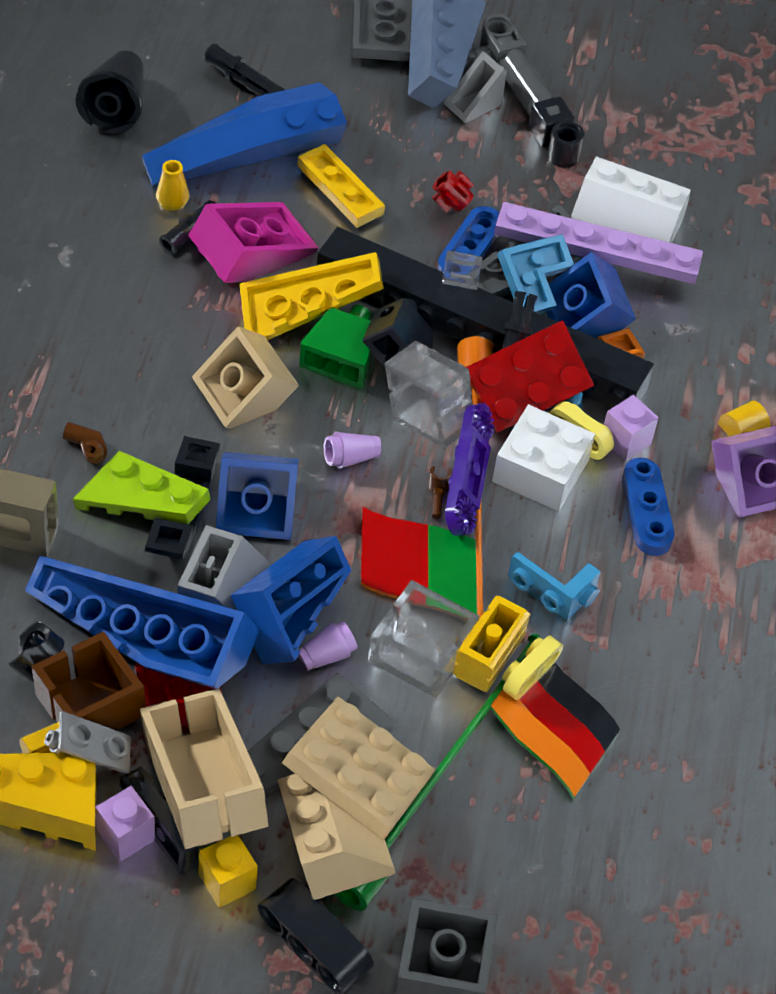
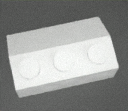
M596 157L584 179L571 218L672 243L684 218L691 189Z

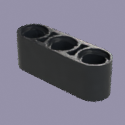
M288 879L258 904V911L269 928L334 993H344L373 968L374 961L364 945L318 899L313 900L311 892L297 879Z

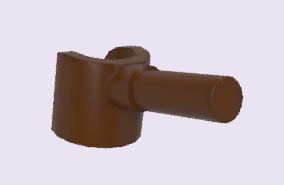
M435 466L430 469L428 488L433 492L434 497L432 517L439 519L442 514L444 494L449 491V478L452 476V470L448 468L447 476L439 477L434 474Z

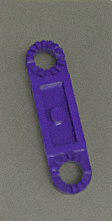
M483 403L469 405L465 409L459 442L455 448V463L452 476L449 478V493L445 509L446 524L454 536L472 534L474 528H476L474 522H477V518H475L476 510L480 509L491 450L489 440L494 433L492 430L494 425L491 424V422H494V418L490 419L493 415L492 411L489 412V406L487 407Z

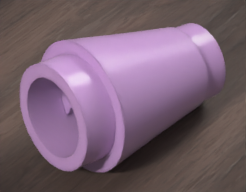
M335 432L333 436H327L324 441L326 462L329 466H336L338 469L373 458H379L381 455V441L378 436Z
M344 621L336 625L331 622L299 649L298 659L303 668L309 671L313 668L315 669L351 657V652L358 649L352 632Z

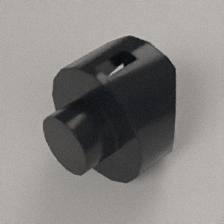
M36 621L20 634L18 656L9 662L8 665L28 682H34L31 666L62 652L65 641L44 623Z

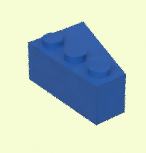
M337 536L303 541L231 594L237 610L244 612L260 629L254 647L263 665L296 660L300 654L298 647L306 634L313 633L318 625L315 621L324 606L331 604L351 572L350 565Z

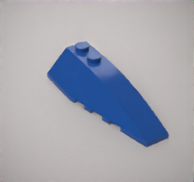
M318 82L258 96L142 155V161L152 188L158 187L162 174V165L168 160H177L182 163L184 177L187 180L315 149L323 144L340 143L347 126V121L336 94Z
M41 555L25 588L29 595L94 636L104 631L118 651L146 669L214 689H218L246 666L260 631L258 626L244 612Z

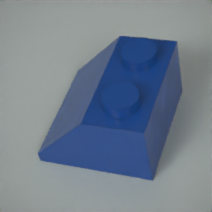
M590 252L549 283L557 306L553 310L546 312L548 318L557 322L563 320L566 326L596 339L600 336L620 331L636 320L616 268L593 252Z
M224 452L221 458L215 528L236 535L291 540L299 459Z

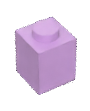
M634 395L607 411L604 425L610 429L613 435L614 448L612 450L625 462L651 445L659 418Z
M132 786L95 807L97 833L119 862L155 841V816Z

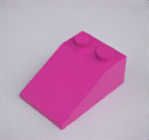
M283 202L206 204L188 235L224 283L255 280L313 255L319 249Z

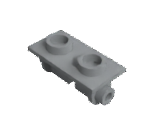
M64 711L60 712L59 728L55 731L49 730L44 740L45 745L49 746L51 752L56 754L59 752L68 753L96 763V765L101 766L102 770L107 772L114 769L125 774L130 773V735Z

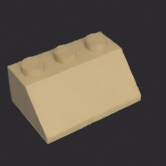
M297 774L277 779L300 862L313 900L396 874L385 839L382 840Z

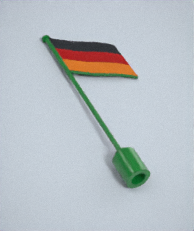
M531 634L528 637V645L517 658L519 663L526 658L525 654L530 645L540 637L538 634ZM556 663L518 700H515L503 691L505 681L501 680L385 839L387 848L389 849L489 710L494 713L521 746L558 778L568 790L573 800L620 731L619 726L606 709L567 676ZM389 876L335 893L334 895L349 908L363 911L371 903Z

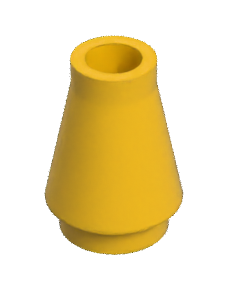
M168 160L162 165V174L156 190V199L162 208L168 211H177L186 205L190 193L184 177L182 163L177 160Z

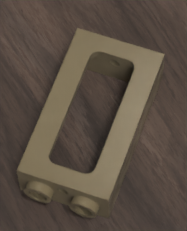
M0 468V546L47 557L59 529L56 481Z

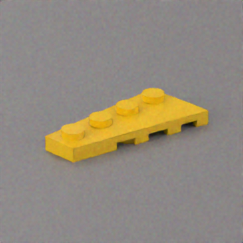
M377 252L239 283L244 328L264 335L267 340H270L323 316L329 309H339L384 289Z

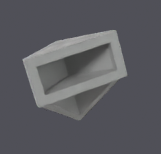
M482 51L478 58L465 65L457 89L443 103L463 122L468 123L502 105L507 71L486 52Z

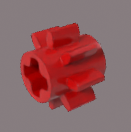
M460 170L456 174L452 171H446L433 184L432 188L437 194L432 199L446 213L451 208L455 212H460L470 204L474 197V194L470 191L474 183Z

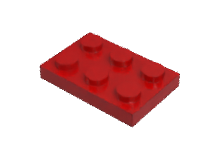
M563 320L464 368L480 403L486 404L490 408L489 412L492 411L493 415L490 419L494 418V422H491V424L494 425L493 430L495 434L515 425L528 405L543 411L594 386Z

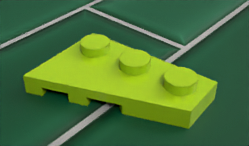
M118 451L73 498L75 509L88 511L90 506L106 508L108 514L121 515L123 511L143 513L145 519L155 520V518L181 524H189L211 500L209 489L121 451Z

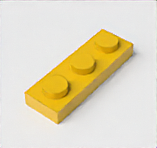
M326 144L298 156L297 166L356 228L384 215L385 205Z

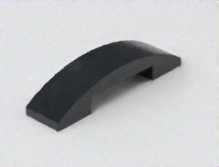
M184 436L175 460L174 474L210 491L221 443ZM204 508L189 524L155 518L145 545V552L183 560L194 539Z

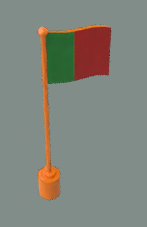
M479 336L467 337L457 345L458 385L463 390L472 393V405L480 404V401L464 368L493 354L492 343L488 339ZM481 504L480 509L476 510L475 518H477V522H474L476 524V528H474L475 539L464 535L454 536L449 530L438 526L390 518L362 506L361 586L390 598L437 606L471 618L473 624L476 625L484 613Z

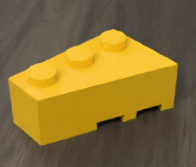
M68 753L0 754V825L18 830L21 827L45 833L47 838L58 840L59 837L83 843L84 848L96 851V763Z

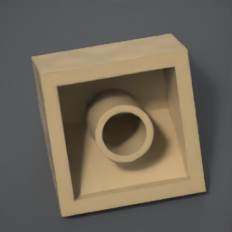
M239 326L192 376V379L225 428L228 429L276 411L299 386L265 336Z

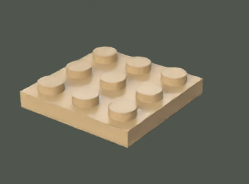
M339 696L289 751L282 762L283 765L382 840L386 838L436 770L426 763L422 756L410 751L394 739L390 732L377 726L361 714L354 705L345 702Z

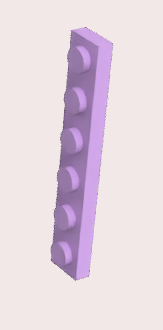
M507 202L502 204L494 235L529 243L563 234L570 254L585 257L590 252H593L610 264L686 283H696L703 255L702 250Z

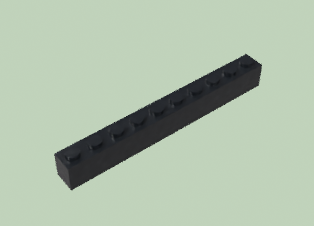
M338 226L318 251L317 265L377 252L384 289L364 298L382 306L402 298L411 299L417 303V312L430 327L460 340L472 336L483 337L492 343L493 354L502 350L506 334L503 327L505 322H509L513 302ZM533 311L529 325L532 328L531 335L558 322ZM566 326L594 384L593 387L582 391L583 395L603 402L612 408L632 395L641 400L649 386L654 363Z

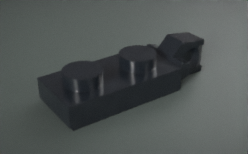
M142 766L120 776L119 786L121 789L125 790L132 786L155 816V842L180 875H185L196 869L200 845L185 849L166 797H162L154 787L155 778Z

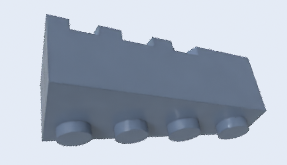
M412 1L409 97L435 109L457 89L486 5L485 1Z

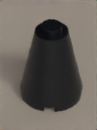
M120 51L82 80L78 87L75 103L80 116L86 123L91 126L95 124L103 128V132L110 134L122 133L134 126L141 115L143 101L144 66L137 54L131 51Z

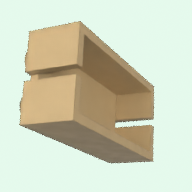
M219 688L184 697L189 735H182L176 699L140 708L146 748L185 849L223 839L222 833L230 832L232 837L269 827L263 785Z

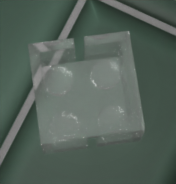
M414 341L385 362L388 389L393 391L389 394L392 418L445 449L460 437L465 409L467 406L473 405L470 398L472 393L469 369L441 355L436 350Z
M411 580L394 603L393 612L389 610L372 633L368 661L437 698L453 675L458 649L474 628L480 616Z

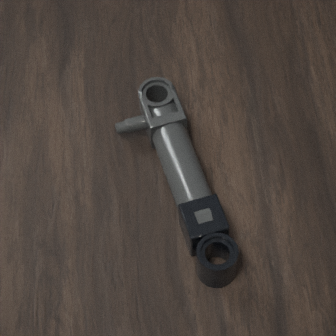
M503 15L488 16L483 21L480 47L470 50L467 61H473L484 51L507 71V83L529 116L528 127L542 148L549 146L547 154L549 161L562 168L575 166L580 158L584 138L583 128L574 123L575 117L562 97H553L527 57L528 45L518 32L513 21Z

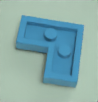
M563 234L502 249L497 254L513 298L515 297V291L526 292L523 307L526 296H529V294L538 297L533 310L536 313L548 312L557 306L546 277L565 272L574 265Z

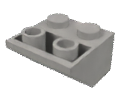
M206 525L178 583L177 594L237 610L231 594L272 564L243 536Z

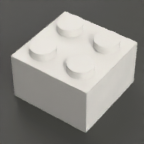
M528 405L497 454L492 482L559 512L589 461L595 433Z

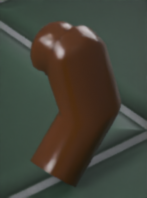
M71 422L66 424L63 431V440L79 444L88 462L97 464L106 458L108 449L101 432Z

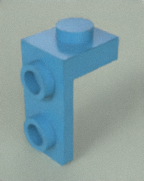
M516 552L511 557L508 577L517 588L527 591L541 601L547 610L557 613L565 620H568L582 606L587 608L596 599L599 593L597 584L601 571L588 563L566 585H563L521 553Z

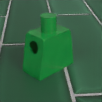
M359 304L353 305L348 313L335 308L329 309L300 344L299 367L362 389L373 354L363 343L364 335L371 322L369 320L371 316L370 311L365 306Z

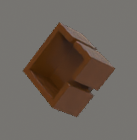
M104 631L71 647L76 677L71 680L69 659L65 651L59 652L31 666L36 697L52 720L56 719V723L59 722L61 711L116 731L141 719L140 708L146 707L144 686Z

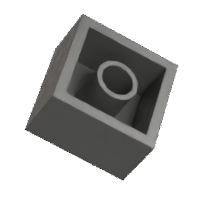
M412 898L395 994H486L498 914Z

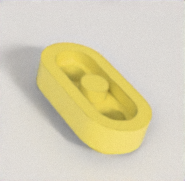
M562 401L549 411L551 415L595 433L590 453L591 458L600 460L614 448L613 435L610 429L584 413L577 405Z
M551 635L547 636L544 640L538 637L528 648L525 654L526 658L521 663L515 660L502 676V680L505 681L503 691L515 700L520 699L553 666L560 656L564 645Z

